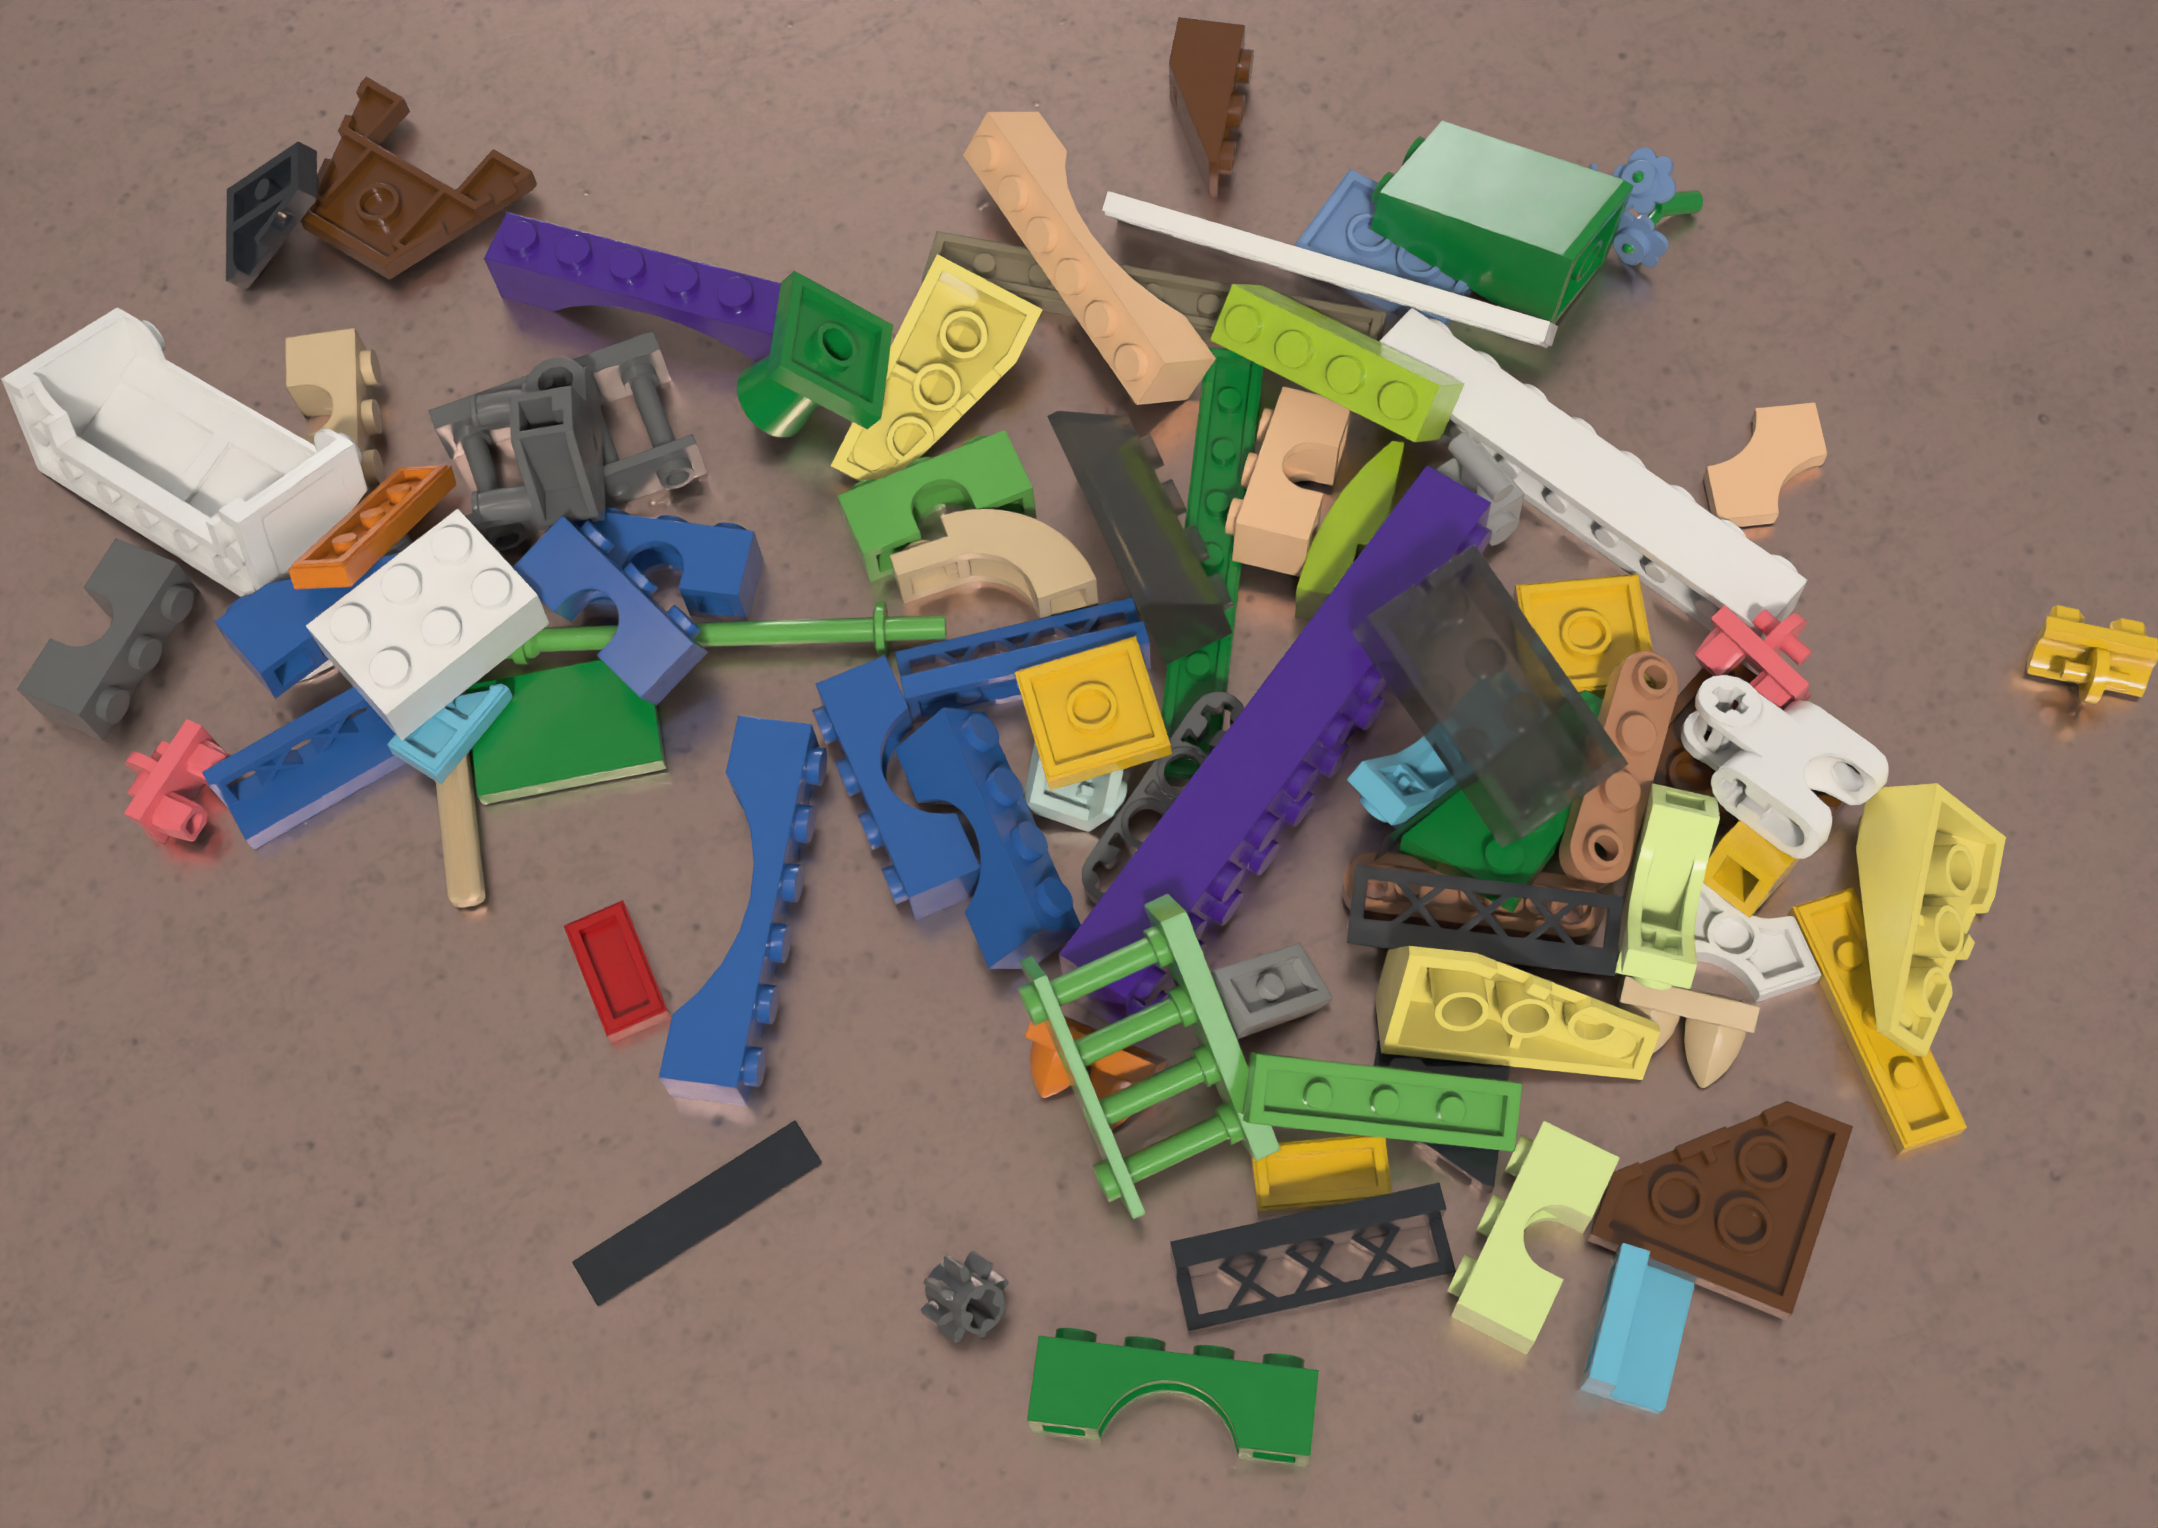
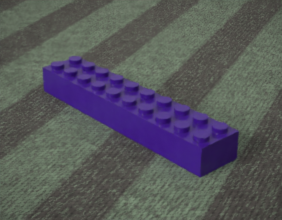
M1428 465L1424 468L1060 952L1062 975L1143 939V930L1152 927L1144 904L1166 894H1169L1186 910L1201 950L1204 953L1207 944L1202 939L1215 922L1223 926L1235 913L1243 898V893L1239 889L1251 872L1260 876L1268 868L1279 849L1280 844L1275 841L1287 823L1296 827L1303 820L1315 799V794L1311 791L1322 775L1332 778L1341 768L1350 751V746L1346 743L1355 730L1359 727L1366 731L1376 720L1385 702L1381 695L1392 680L1401 684L1409 675L1419 656V652L1415 650L1426 634L1434 638L1444 627L1453 609V606L1449 604L1451 599L1459 589L1468 592L1480 577L1486 564V560L1481 558L1480 555L1492 536V530L1486 527L1491 507L1490 501ZM1154 963L1073 1002L1105 1024L1110 1025L1168 998L1167 993L1164 991L1173 978L1168 965L1159 968Z

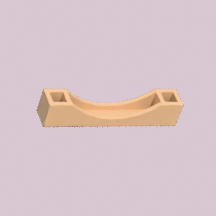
M987 112L963 156L1136 405L1188 400L1216 358L1185 315L1159 300L1132 279L1107 254L1090 233L1076 209L1068 188L1065 169L1067 150L1039 112Z

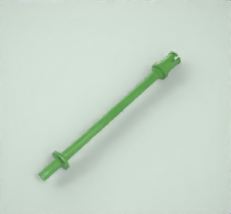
M886 601L876 602L873 617L695 623L701 629V632L694 638L702 647L874 641L878 656H888L889 641L947 639L946 615L888 617ZM618 625L544 627L505 659H513L516 665L531 664L532 659L536 658L540 652L602 650L616 634Z

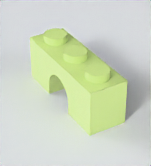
M1543 1121L1535 1140L1521 1135L1515 1152H1513L1505 1169V1172L1517 1177L1506 1200L1493 1194L1476 1230L1488 1237L1478 1260L1466 1254L1464 1255L1447 1292L1459 1297L1451 1317L1527 1355L1537 1339L1564 1279L1542 1269L1533 1262L1524 1245V1231L1537 1222L1555 1221L1583 1234L1596 1211L1620 1157L1546 1121Z

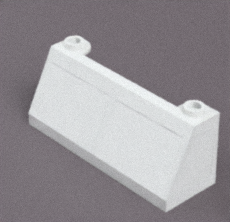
M118 307L1 378L39 471L240 597L253 594L266 584L290 579L288 569L356 507L368 490L360 465L363 460L362 454L356 443L349 436L324 428L315 434L314 446L166 360L163 354L166 348L165 342L156 327L146 320H138Z

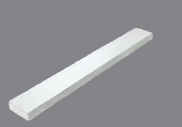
M1110 191L1107 192L1102 211L1105 212V215L1122 222L1544 348L1552 346L1558 328L1555 324L1543 319Z

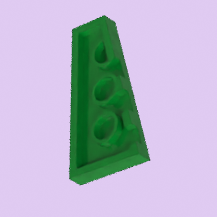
M1584 690L1564 706L1552 720L1406 832L1401 838L1399 850L1415 857L1443 875L1532 885L1562 841L1603 699ZM1477 893L1492 902L1501 897V895ZM1511 897L1500 907L1513 913L1522 898Z

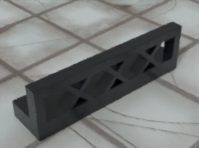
M1356 864L1347 943L1388 949L1416 946L1473 952L1502 963L1615 976L1624 896ZM1368 880L1397 883L1413 905L1392 922L1364 919ZM1407 884L1434 887V889L1419 900ZM1445 889L1463 891L1479 911L1478 915L1458 930L1441 928L1424 907V905ZM1473 892L1501 895V897L1485 908ZM1511 897L1529 899L1546 920L1545 923L1525 938L1508 936L1491 915L1493 911ZM1540 900L1567 903L1568 905L1552 916ZM1579 905L1607 908L1603 948L1575 944L1558 921ZM1419 911L1430 926L1405 924L1403 922ZM1485 919L1497 935L1470 932L1469 930ZM1552 927L1564 943L1536 940V938Z
M1440 1182L1170 1241V1255L1188 1334L1454 1276L1456 1269L1442 1220L1447 1208ZM1427 1225L1436 1262L1411 1268L1388 1254L1387 1250L1399 1231ZM1388 1234L1380 1248L1366 1240L1367 1238ZM1350 1242L1374 1258L1361 1279L1343 1282L1322 1269L1321 1265L1333 1246ZM1321 1249L1314 1262L1299 1254ZM1285 1257L1307 1271L1294 1294L1277 1297L1254 1283L1267 1260ZM1380 1262L1395 1270L1394 1272L1372 1276ZM1255 1263L1247 1277L1232 1269ZM1218 1271L1241 1286L1227 1309L1199 1314L1190 1277ZM1314 1277L1329 1285L1306 1291ZM1248 1291L1263 1300L1240 1305Z

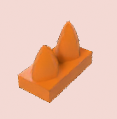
M1064 1016L1074 1041L1097 1031L1095 1028ZM1031 1021L1025 1034V1038L1033 1041L1030 1052L1031 1074L1039 1095L1046 1098L1059 1093L1071 1084L1045 1022L1034 1026ZM1131 1045L1089 1064L1093 1066L1090 1081L1098 1100L1164 1070L1168 1059ZM1127 1118L1110 1125V1129H1115L1125 1122Z

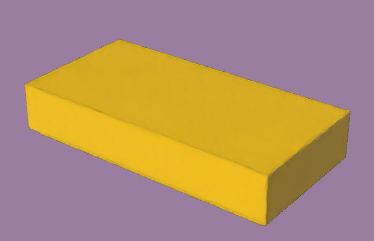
M1359 1135L1278 1143L1281 1150L1258 1161L1251 1155L1258 1217L1302 1213L1392 1193L1385 1138Z

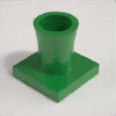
M794 270L781 282L770 355L747 366L739 374L737 396L743 411L759 429L776 437H790L797 434L820 405L868 430L882 417L893 324Z

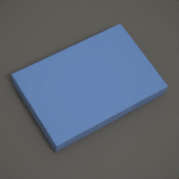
M1349 169L1294 245L1468 297L1472 291L1463 281L1452 279L1439 271L1438 267H1432L1407 252L1406 249L1397 246L1370 230L1376 205L1371 202V198L1378 182ZM1347 289L1400 317H1403L1411 309L1407 306ZM1415 309L1428 319L1439 320L1446 326L1451 322L1450 319Z

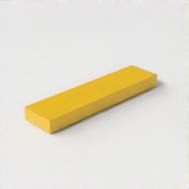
M1851 887L1793 906L1788 916L1795 917L1819 968L1821 977L1818 981L1898 1154L1961 1134L1967 1126L1930 1048L1926 1056H1913L1877 1032L1864 913L1854 888Z

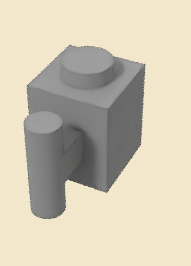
M1467 432L1461 433L1448 445V450L1453 454L1454 458L1435 470L1491 502L1486 527L1492 530V536L1488 543L1494 546L1506 540L1517 529L1525 493L1480 442L1476 443Z

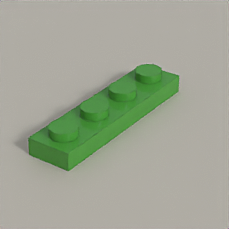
M1251 1052L1243 1121L1250 1124L1515 1152L1522 1083L1509 1080Z

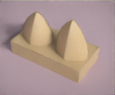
M1623 974L1620 975L1616 998L1620 1002V1009L1658 1023L1660 1035L1653 1053L1661 1048L1671 1037L1680 1016L1686 1017L1684 1034L1686 1058L1691 1073L1701 1088L1708 1087L1728 1070L1739 1054L1746 1032H1755L1760 1007L1753 1002L1694 988L1685 989L1673 986L1668 990L1648 988L1634 981L1631 976Z

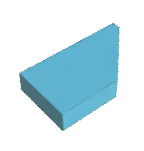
M501 683L490 685V690L460 695L404 740L395 735L387 745L392 754L434 781L442 784L512 700L513 696L510 689Z

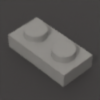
M1300 943L1211 972L1237 1039L1316 1012L1333 999Z

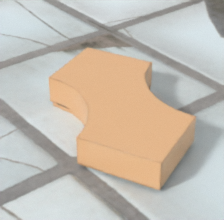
M1815 402L1755 408L1751 419V440L1748 445L1730 460L1706 467L1703 479L1711 514L1719 519L1731 521L1738 527L1773 524L1776 522L1779 514L1778 496L1781 488L1795 475L1823 465L1827 456Z

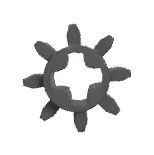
M975 1251L969 1253L964 1264L947 1254L944 1256V1262L937 1265L923 1282L926 1285L925 1294L928 1303L922 1307V1314L938 1325L937 1330L957 1343L962 1339L965 1330L978 1335L980 1338H984L986 1332L991 1330L1006 1312L1005 1298L1002 1290L1009 1284L1008 1279L992 1269L993 1263Z

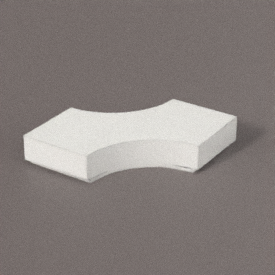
M1702 884L1695 925L1697 961L1716 965L1734 975L1749 990L1755 1002L1817 983L1821 973L1795 917L1761 918L1752 915L1748 918L1707 885Z

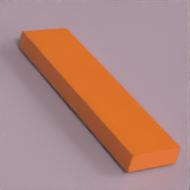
M445 464L398 467L291 565L288 571L294 589L351 587L457 485L452 466Z

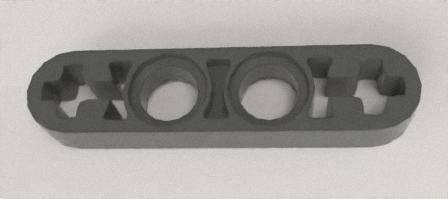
M1211 692L1202 696L1193 705L1169 740L1172 755L1154 761L1087 857L1082 868V882L1087 896L1095 904L1105 894L1098 890L1101 882L1095 871L1100 866L1110 870L1122 856L1121 849L1112 846L1117 838H1120L1131 852L1136 853L1143 842L1136 840L1129 831V822L1132 816L1143 809H1152L1159 812L1162 816L1166 813L1182 791L1172 788L1165 779L1167 766L1178 758H1188L1195 761L1199 767L1208 756L1199 747L1184 741L1188 736H1191L1199 745L1208 730V721L1203 717L1207 712L1217 716L1223 709L1230 711V725H1232L1244 709L1243 704L1234 695L1226 692ZM1220 730L1209 743L1210 753L1226 731Z

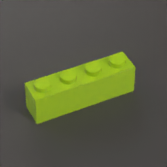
M1232 284L1210 338L1211 341L1413 442L1441 439L1465 383L1263 285Z

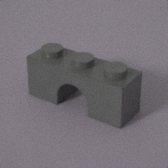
M115 538L83 587L108 616L112 617L110 627L100 639L85 646H69L50 638L17 688L43 716L100 740H104L112 726L124 717L128 710L131 696L145 674L157 665L161 657L162 647L178 622H181L188 616L193 606L194 597L199 591L177 562Z

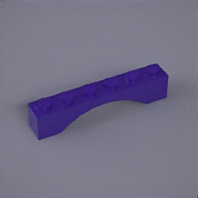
M509 212L506 213L484 257L501 298L550 311L574 306L596 305L619 307L648 313L680 323L711 336L755 362L770 355L781 283Z

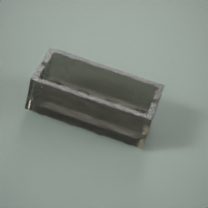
M1475 544L1427 575L1417 586L1414 584L1372 612L1352 631L1357 641L1501 847L1522 839L1568 807L1570 802L1581 798L1629 764Z

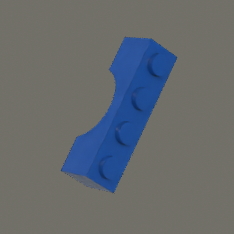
M885 655L816 683L822 706L813 709V715L826 745L837 740L845 757L836 761L835 765L848 796L850 797L857 793H860L868 811L859 814L858 818L871 849L874 850L883 846L891 865L881 869L895 904L907 900L915 920H918L974 896L979 881L980 865L957 814L930 813L913 808L899 799L888 786V773L891 762L896 754L895 748L914 733L908 705Z
M943 707L897 746L895 752L918 803L954 805L966 815L975 830L980 848V875L976 891L965 911V915L988 968L1022 969L1019 961L1030 956L1037 963H1040L1069 941L1081 926L1073 908L1071 893L1058 875L1048 852L1047 840L1036 826L1023 797L1022 784L1012 772L999 743L998 731L988 719L986 712Z

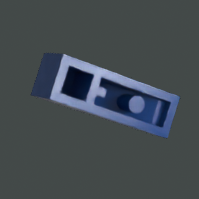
M398 554L381 557L351 587L294 589L291 578L266 584L255 593L244 595L235 600L228 607L225 614L215 621V624L232 651L276 699L329 660L306 625Z

